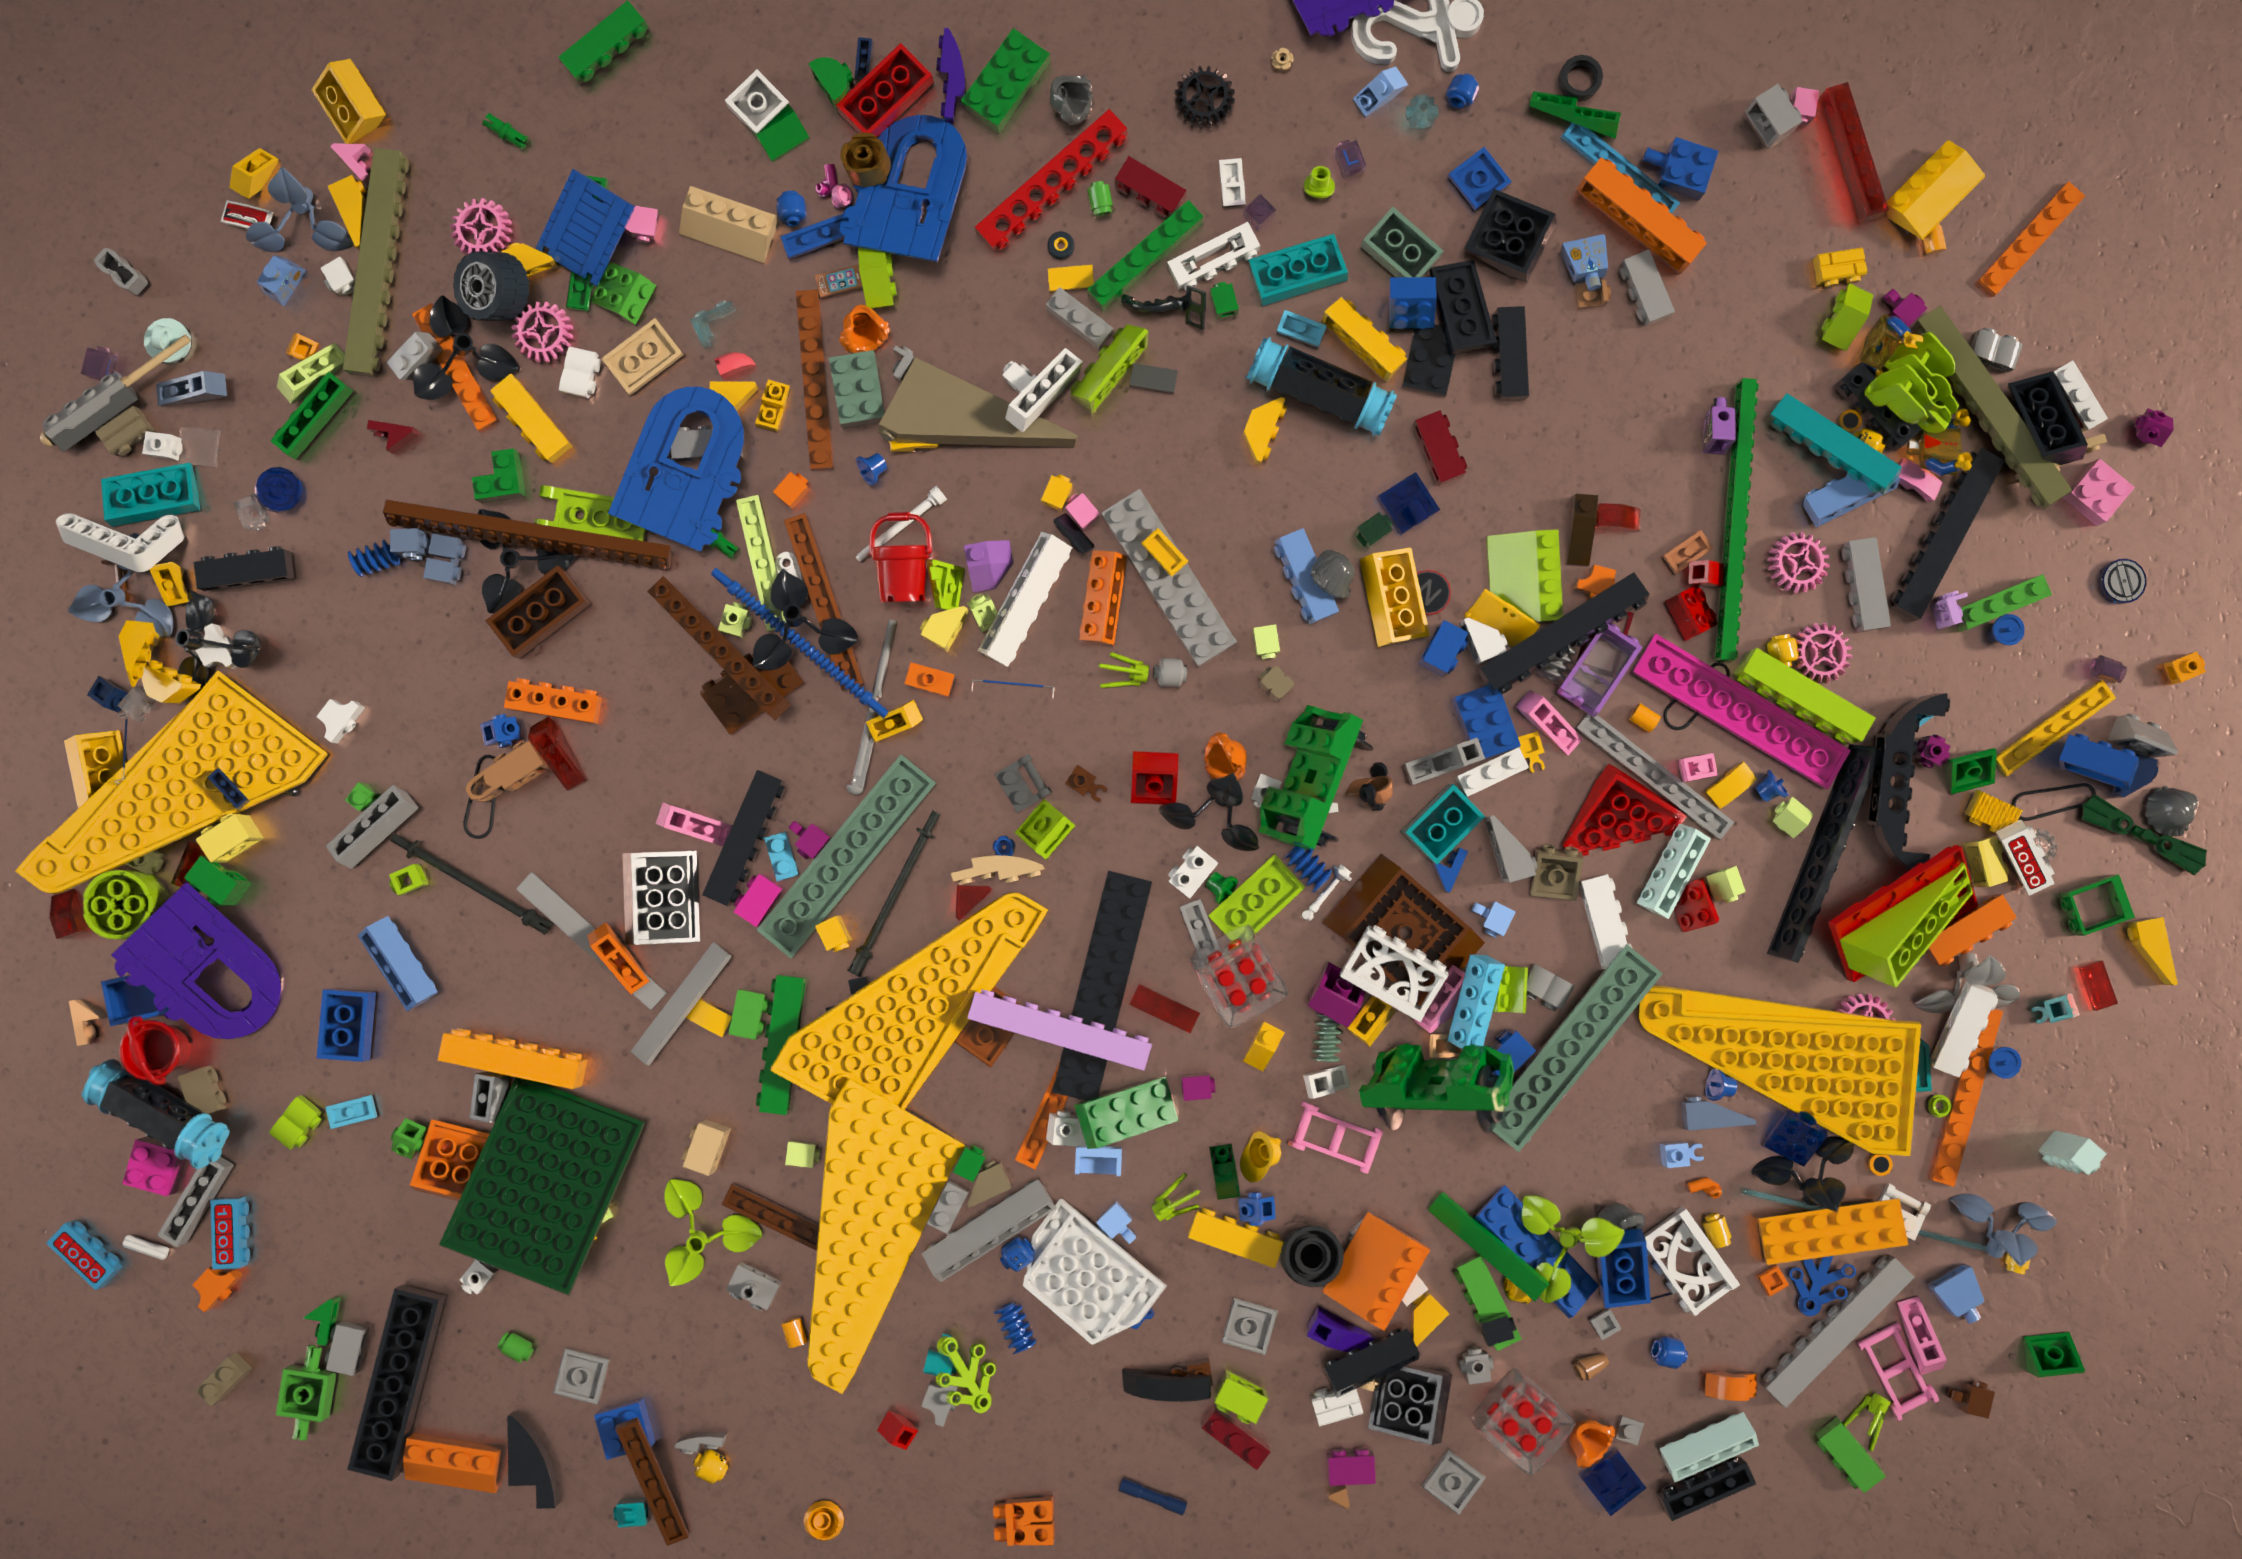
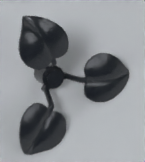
M444 295L437 299L430 313V327L438 337L444 338L451 335L454 339L452 345L453 352L442 370L434 363H424L416 369L413 376L414 395L424 400H435L449 393L453 381L445 372L457 355L466 356L472 352L474 357L479 359L477 371L483 378L490 381L502 380L518 370L519 366L514 357L499 345L485 344L481 347L480 355H478L475 351L476 348L472 346V338L468 334L463 333L468 325L467 315L462 312L457 304L447 299Z
M485 509L478 511L479 515L510 519L501 512ZM482 539L480 541L481 544L488 549H496L502 544L503 552L500 555V562L505 566L506 577L501 574H492L483 582L482 596L488 613H496L521 594L520 584L517 581L509 580L511 576L510 569L517 568L521 561L538 560V569L545 575L557 565L566 571L576 556L569 553L561 554L557 551L548 552L545 549L536 550L537 556H521L517 551L507 549V545L501 542L492 543Z
M782 569L772 585L771 602L777 610L783 611L786 621L784 623L783 638L780 639L778 635L772 633L761 636L754 645L752 665L760 670H775L787 664L792 655L791 647L785 644L789 627H798L803 622L816 633L821 634L818 640L819 646L824 652L831 655L841 654L858 642V635L850 624L838 618L825 620L822 630L812 624L807 617L803 616L799 607L806 602L808 597L806 584L798 577Z
M189 591L185 618L188 629H180L175 636V642L192 656L185 658L181 662L178 674L191 676L192 681L201 684L198 690L200 691L208 680L209 671L207 667L201 665L202 661L193 650L201 648L203 644L232 649V663L237 667L246 668L258 657L261 642L254 632L248 630H241L235 633L233 645L205 640L199 632L204 631V626L212 623L215 616V605L209 597Z
M1234 773L1209 781L1207 791L1211 797L1194 813H1192L1189 806L1182 803H1168L1160 806L1158 809L1160 814L1171 825L1180 829H1190L1196 823L1194 818L1215 799V802L1220 806L1228 805V828L1223 829L1221 832L1223 840L1237 850L1254 851L1259 849L1258 838L1249 827L1244 825L1232 826L1231 824L1233 806H1239L1243 801L1242 789Z
M1837 1136L1820 1139L1815 1145V1153L1823 1158L1818 1179L1809 1178L1804 1184L1801 1182L1798 1174L1792 1170L1794 1167L1793 1161L1782 1156H1772L1763 1159L1752 1169V1175L1771 1185H1783L1790 1181L1792 1175L1799 1185V1190L1804 1192L1806 1204L1811 1206L1821 1205L1831 1211L1838 1212L1846 1193V1187L1842 1181L1836 1178L1827 1177L1823 1179L1825 1164L1827 1161L1837 1165L1846 1162L1853 1154L1854 1143Z

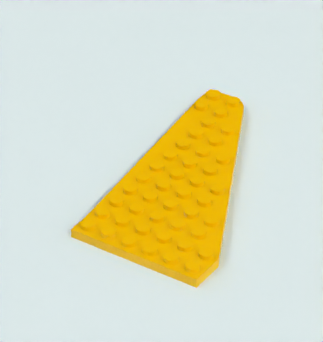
M217 671L195 698L125 764V779L117 781V783L121 782V784H116L115 780L123 778V767L50 837L48 836L16 869V872L43 892L50 894L62 893L102 873L113 870L217 823L221 818L230 813H233V815L305 783L328 754L220 671ZM220 768L250 800L241 810L236 809L208 779V776L216 769Z
M1010 892L1003 894L789 1036L770 1070L831 1104L849 1077L905 1110L970 1020L967 1018L975 992L980 993L981 989L992 990L1021 948H1024L1037 930L1048 909L1020 893Z
M1653 985L1639 1003V1020L1644 1029L1706 1064L1721 1070L1730 1077L1872 1154L1910 1156L1921 1034L1920 1022L1890 1020Z
M849 1077L829 1108L807 1366L812 1377L843 1394L855 1374L944 1185L966 1146Z

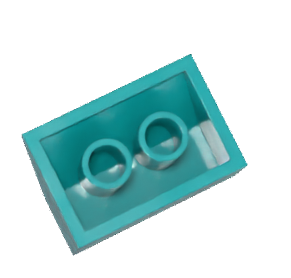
M1448 784L1401 832L1437 865L1485 816L1454 784Z

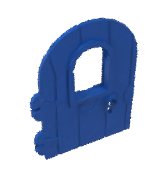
M932 115L909 116L894 122L878 137L883 142L891 161V169L887 180L881 185L877 184L870 187L853 184L855 190L859 192L855 206H850L843 212L842 219L848 220V222L841 221L839 228L842 236L845 237L844 245L938 262L966 169V146L960 133L944 119ZM919 140L931 141L936 148L937 157L934 159L926 188L898 184L904 159L910 146ZM928 206L924 223H920L922 215L925 214L924 208Z
M684 387L663 396L654 405L646 419L608 514L700 552L704 545H710L717 540L718 534L711 532V530L715 528L717 531H720L722 528V519L717 514L723 498L728 499L736 494L738 488L731 486V482L740 484L741 473L736 466L744 445V429L735 407L721 394L703 387ZM693 412L705 414L710 418L713 425L711 438L697 470L680 466V464L667 458L680 424L688 414ZM658 468V474L654 476L650 491L645 490L651 478L652 469Z

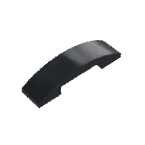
M1122 1369L1124 1392L1136 1397L1168 1402L1199 1401L1211 1398L1210 1375L1187 1374L1185 1377L1149 1375L1145 1374V1370Z

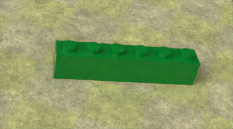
M1190 200L1185 202L1087 289L1088 296L1103 312L1202 225L1204 216Z
M779 974L776 975V979H772L771 992L774 993L773 1002L770 1001L768 1006V1015H771L770 1024L766 1025L765 1038H768L767 1047L763 1048L762 1060L765 1061L764 1070L761 1069L759 1075V1083H762V1090L757 1093L756 1106H759V1112L780 1115L789 1114L793 1082L772 1072L770 1068L788 1037L800 1030L806 985L805 977Z

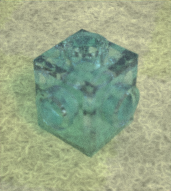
M1420 94L1416 95L1415 98H1411L1409 105H1406L1405 109L1406 119H1409V128L1427 129L1432 127L1435 118H1438V105H1434V97Z

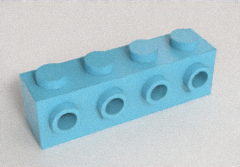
M1470 954L1447 1041L1461 1049L1468 1045H1484L1505 964L1488 955Z

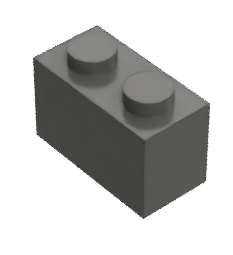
M490 1071L475 1073L469 1119L487 1123L496 1121L508 1095L510 1076Z

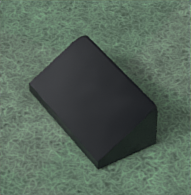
M1067 513L1053 520L1054 526L1081 557H1084L1095 547Z

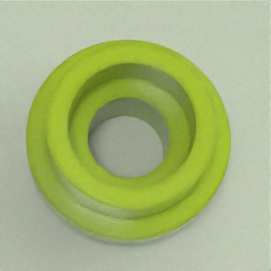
M1934 1095L1928 1101V1110L1935 1117H1945L1951 1110V1102L1944 1095ZM1937 1102L1942 1103L1940 1110H1937L1935 1107Z

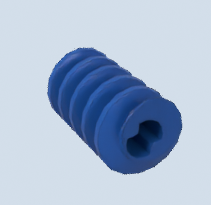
M385 539L382 540L381 548L375 542L373 543L374 550L365 545V553H362L359 548H356L355 556L350 550L348 551L350 564L358 576L364 577L366 572L373 574L374 569L380 572L383 570V566L386 569L391 568L392 564L399 566L400 556L390 552V545Z
M1295 846L1283 859L1291 858L1288 866L1296 864L1295 873L1303 871L1300 879L1308 877L1307 886L1315 884L1312 891L1314 893L1330 878L1332 870L1327 869L1323 871L1326 863L1321 862L1317 864L1319 856L1311 857L1313 850L1308 849L1305 851V849Z
M1016 1302L1006 1304L993 1312L994 1314L1002 1315L997 1320V1323L1005 1322V1325L1000 1330L1009 1332L1004 1339H1012V1342L1007 1346L1008 1348L1016 1349L1012 1354L1022 1352L1037 1342L1036 1338H1029L1033 1331L1031 1329L1025 1330L1030 1324L1029 1321H1022L1026 1314L1023 1312L1018 1313L1022 1309V1304H1015Z

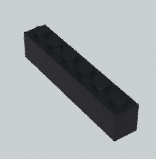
M760 770L756 771L702 896L725 906L735 903L740 894L738 887L748 877L749 870H747L749 862H754L759 849H756L759 840L763 841L768 829L765 826L768 819L772 820L777 808L774 805L777 799H781L784 795L786 787L783 785L785 781Z

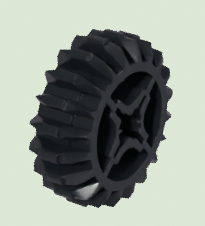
M1199 66L1198 73L1191 68L1189 71L1190 76L1183 74V81H1178L1177 83L1179 89L1175 90V95L1177 96L1175 104L1180 105L1177 111L1178 113L1184 112L1182 117L1184 120L1191 117V125L1195 121H1199L1198 127L1200 128L1203 126V122H1207L1208 127H1211L1212 121L1218 125L1220 124V118L1225 120L1227 118L1226 112L1232 111L1231 104H1234L1235 98L1231 96L1235 94V90L1230 88L1232 86L1231 81H1225L1227 78L1226 73L1219 76L1220 70L1218 68L1214 73L1211 72V66H1207L1206 71H1203L1202 66ZM1203 81L1211 82L1215 85L1207 86L1203 83ZM1195 85L1196 94L1192 96L1191 100L1187 101V91L1191 86ZM1201 92L1202 94L1209 95L1208 100L1201 99ZM1222 93L1223 101L1215 109L1213 100L1217 98L1218 94ZM1202 107L1207 112H1200L1195 110V108Z

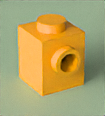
M2197 651L2187 653L2163 664L2172 684L2182 683L2206 672L2204 668L2205 662L2198 655Z

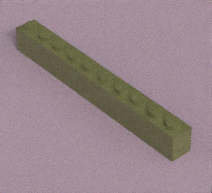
M374 148L343 364V370L352 375L376 377L377 371L381 367L379 352L384 346L382 331L383 327L387 324L385 310L386 305H389L390 302L388 288L389 283L393 281V270L391 267L392 261L396 259L395 239H398L400 232L399 225L397 224L398 217H401L403 211L401 196L404 195L406 190L404 174L408 172L409 168L407 157L397 150Z
M1940 305L1918 319L1913 326L1914 333L1921 335L1925 332H1932L1953 356L1955 372L1952 376L1948 377L1953 382L1955 392L1963 396L1968 410L1972 414L1975 413L1978 417L1980 427L1983 431L1990 434L1994 447L2002 451L2006 457L2007 465L2019 475L2018 479L2021 485L2028 488L2031 492L2034 503L2045 510L2067 496L2072 491L2071 487L2054 463L2042 459L2026 424Z

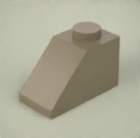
M993 1160L982 1165L983 1170L978 1174L968 1201L969 1208L1012 1188L1001 1161L995 1163Z

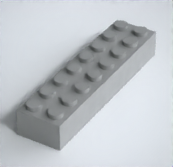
M1140 489L1101 513L1104 522L1197 668L1236 645L1237 641L1188 564L1171 577L1142 546L1141 542L1159 528L1176 547Z

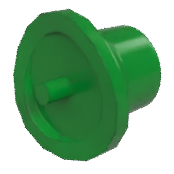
M1214 872L1207 880L1205 887L1216 896L1215 902L1220 904L1228 896L1232 895L1238 885V880L1234 876L1227 878L1218 872Z

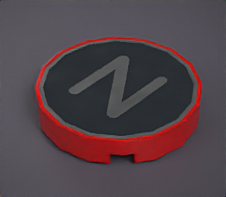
M1425 570L1418 572L1417 577L1425 615L1437 614L1450 601V585L1446 578L1437 571Z

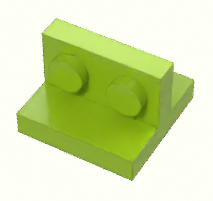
M1043 799L1015 831V834L1046 860L1076 825L1047 800Z
M1504 967L1493 1012L1526 1013L1528 967Z

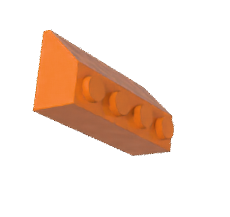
M413 1433L406 1439L403 1457L405 1479L497 1493L504 1447Z

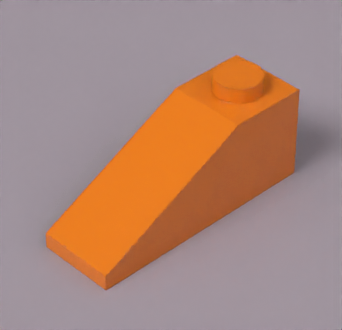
M607 922L587 935L590 947L630 995L649 982L645 973Z

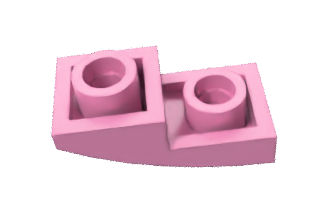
M1901 458L1898 463L1902 466L1899 483L1906 490H1916L1927 502L1934 501L1943 482L1920 465L1906 458Z

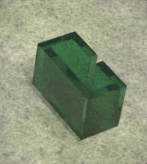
M1378 512L1358 526L1353 534L1367 552L1389 536L1393 530L1391 528L1393 524L1386 514L1382 516Z

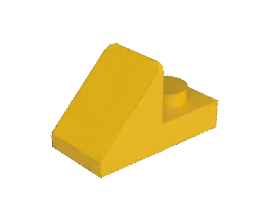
M173 562L154 565L149 569L167 606L188 602V592L181 579L185 571L184 568Z

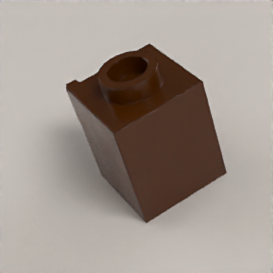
M1079 765L1075 767L1065 783L1066 786L1085 797L1087 792L1091 793L1093 800L1100 802L1101 799L1095 795L1096 790L1102 789L1107 792V788L1104 785L1094 784L1096 776Z
M1209 1358L1186 1361L1187 1370L1179 1367L1171 1369L1172 1374L1179 1373L1181 1377H1185L1187 1374L1210 1375V1386H1213Z
M1974 1380L1973 1384L1965 1382L1963 1391L1949 1388L1947 1397L1951 1398V1400L1959 1401V1409L1963 1412L1989 1419L1995 1392L1987 1388V1383Z

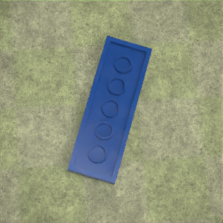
M1506 1185L1500 1187L1474 1218L1534 1270L1543 1262L1553 1266L1564 1247L1549 1231L1543 1235L1533 1234L1528 1231L1522 1221L1523 1203ZM1566 1252L1557 1268H1563L1569 1273L1571 1288L1564 1297L1553 1302L1568 1318H1572L1599 1285Z

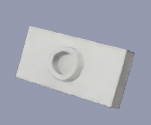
M211 623L204 627L205 640L233 645L232 640L228 636L225 637L219 625ZM203 644L201 648L195 650L205 667L214 668L219 664H224L225 667L231 669L237 667L231 661L232 649Z
M330 699L317 715V718L326 726L324 737L328 741L338 744L346 732L349 733L356 725L355 720L365 707L355 701L342 705L337 700Z

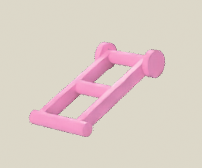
M1303 1101L1301 1106L1305 1107L1294 1140H1288L1287 1145L1303 1151L1305 1147L1361 1166L1359 1171L1368 1174L1383 1130L1375 1128L1374 1132L1318 1112L1320 1107ZM1312 1115L1338 1124L1329 1149L1303 1140ZM1346 1127L1372 1136L1363 1162L1337 1153Z
M1898 1322L1856 1342L1861 1351L1865 1349L1892 1401L1889 1409L1897 1422L1902 1420V1414L1930 1400L1933 1403L1939 1402L1935 1390L1930 1384L1926 1386L1899 1334L1902 1328ZM1893 1335L1906 1360L1882 1371L1870 1346ZM1911 1369L1923 1393L1900 1404L1888 1379Z

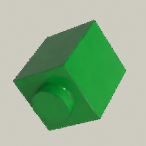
M1220 282L1214 284L1209 294L1216 320L1238 314L1239 307L1232 283Z
M973 1144L971 1147L966 1145L953 1173L974 1182L987 1156L983 1154L984 1150Z

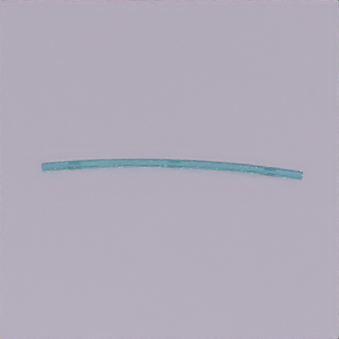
M1743 1188L1742 1192L1745 1195L1809 1210L1826 1209L1822 1206H1811L1805 1202ZM1919 1230L1918 1233L1919 1236L1987 1252V1246L1923 1230Z

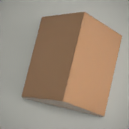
M1339 1485L1327 1490L1328 1500L1345 1509H1349L1350 1504L1345 1485Z

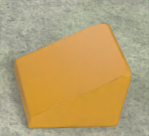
M294 333L285 354L303 361L314 354L318 343L298 333Z

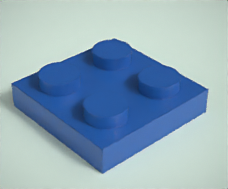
M1485 147L1481 148L1448 174L1450 180L1475 211L1488 202L1494 189L1502 191L1512 182Z

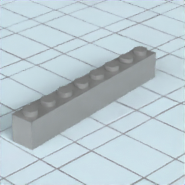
M1891 1255L1881 1257L1875 1264L1876 1268L1871 1273L1867 1272L1859 1280L1860 1284L1855 1289H1850L1847 1297L1839 1305H1834L1828 1311V1316L1823 1321L1817 1322L1812 1327V1332L1806 1338L1803 1337L1796 1343V1349L1791 1354L1784 1355L1779 1361L1780 1365L1775 1370H1770L1765 1374L1761 1385L1782 1406L1786 1408L1915 1278L1895 1257Z

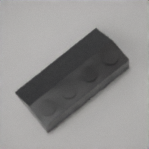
M2053 372L2008 383V388L2042 459L2058 465L2082 460L2088 443Z

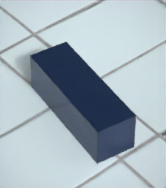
M858 37L854 76L856 83H859L871 71L872 38Z
M220 768L208 776V779L236 809L241 810L250 802Z

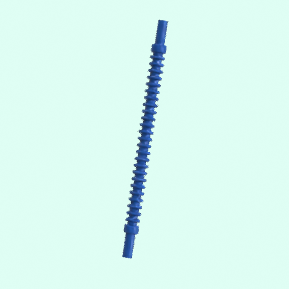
M718 568L711 572V575L727 588L728 593L732 596L736 595L737 600L741 599L742 604L746 603L747 608L751 607V612L755 611L756 616L760 615L761 620L765 619L766 624H771L770 628L775 627V632H780V636H783L785 621L781 622L780 617L776 618L775 613L771 614L769 608L765 609L766 605H760V600L756 601L755 596L751 597V593H746V589L741 588V584L737 581L733 582ZM789 627L787 640H790L791 645L795 644L796 649L800 648V653L805 652V657L809 656L810 661L814 660L815 665L819 664L820 669L824 668L826 674L830 673V678L835 677V682L839 681L840 686L844 685L845 690L849 689L850 694L854 693V698H859L861 704L868 705L883 719L889 711L872 698V693L869 691L865 692L864 687L860 688L859 683H854L855 679H849L850 675H844V670L840 671L839 666L835 667L834 662L830 663L829 658H824L825 654L820 655V650H815V646H810L809 641L805 642L804 637L800 638V634H795V629L790 630Z

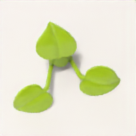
M670 1179L664 1193L666 1207L676 1218H682L687 1213L689 1214V1233L691 1234L686 1242V1246H676L666 1255L665 1267L670 1286L685 1284L701 1273L704 1267V1258L698 1253L703 1251L707 1243H710L717 1237L724 1235L723 1244L732 1252L746 1251L762 1237L759 1226L752 1219L740 1214L726 1217L722 1223L724 1231H719L710 1237H707L702 1231H695L692 1211L698 1209L702 1203L700 1189L689 1181Z
M1526 1195L1523 1198L1522 1221L1526 1229L1537 1235L1545 1234L1549 1228L1552 1231L1561 1233L1560 1242L1564 1248L1554 1265L1543 1262L1535 1269L1550 1282L1540 1295V1299L1545 1303H1551L1564 1297L1571 1288L1569 1273L1563 1268H1557L1567 1250L1582 1242L1585 1243V1250L1589 1255L1594 1257L1606 1256L1620 1244L1624 1230L1602 1218L1587 1220L1582 1226L1581 1231L1575 1226H1570L1566 1229L1564 1227H1555L1553 1225L1558 1223L1561 1218L1557 1206L1543 1197Z

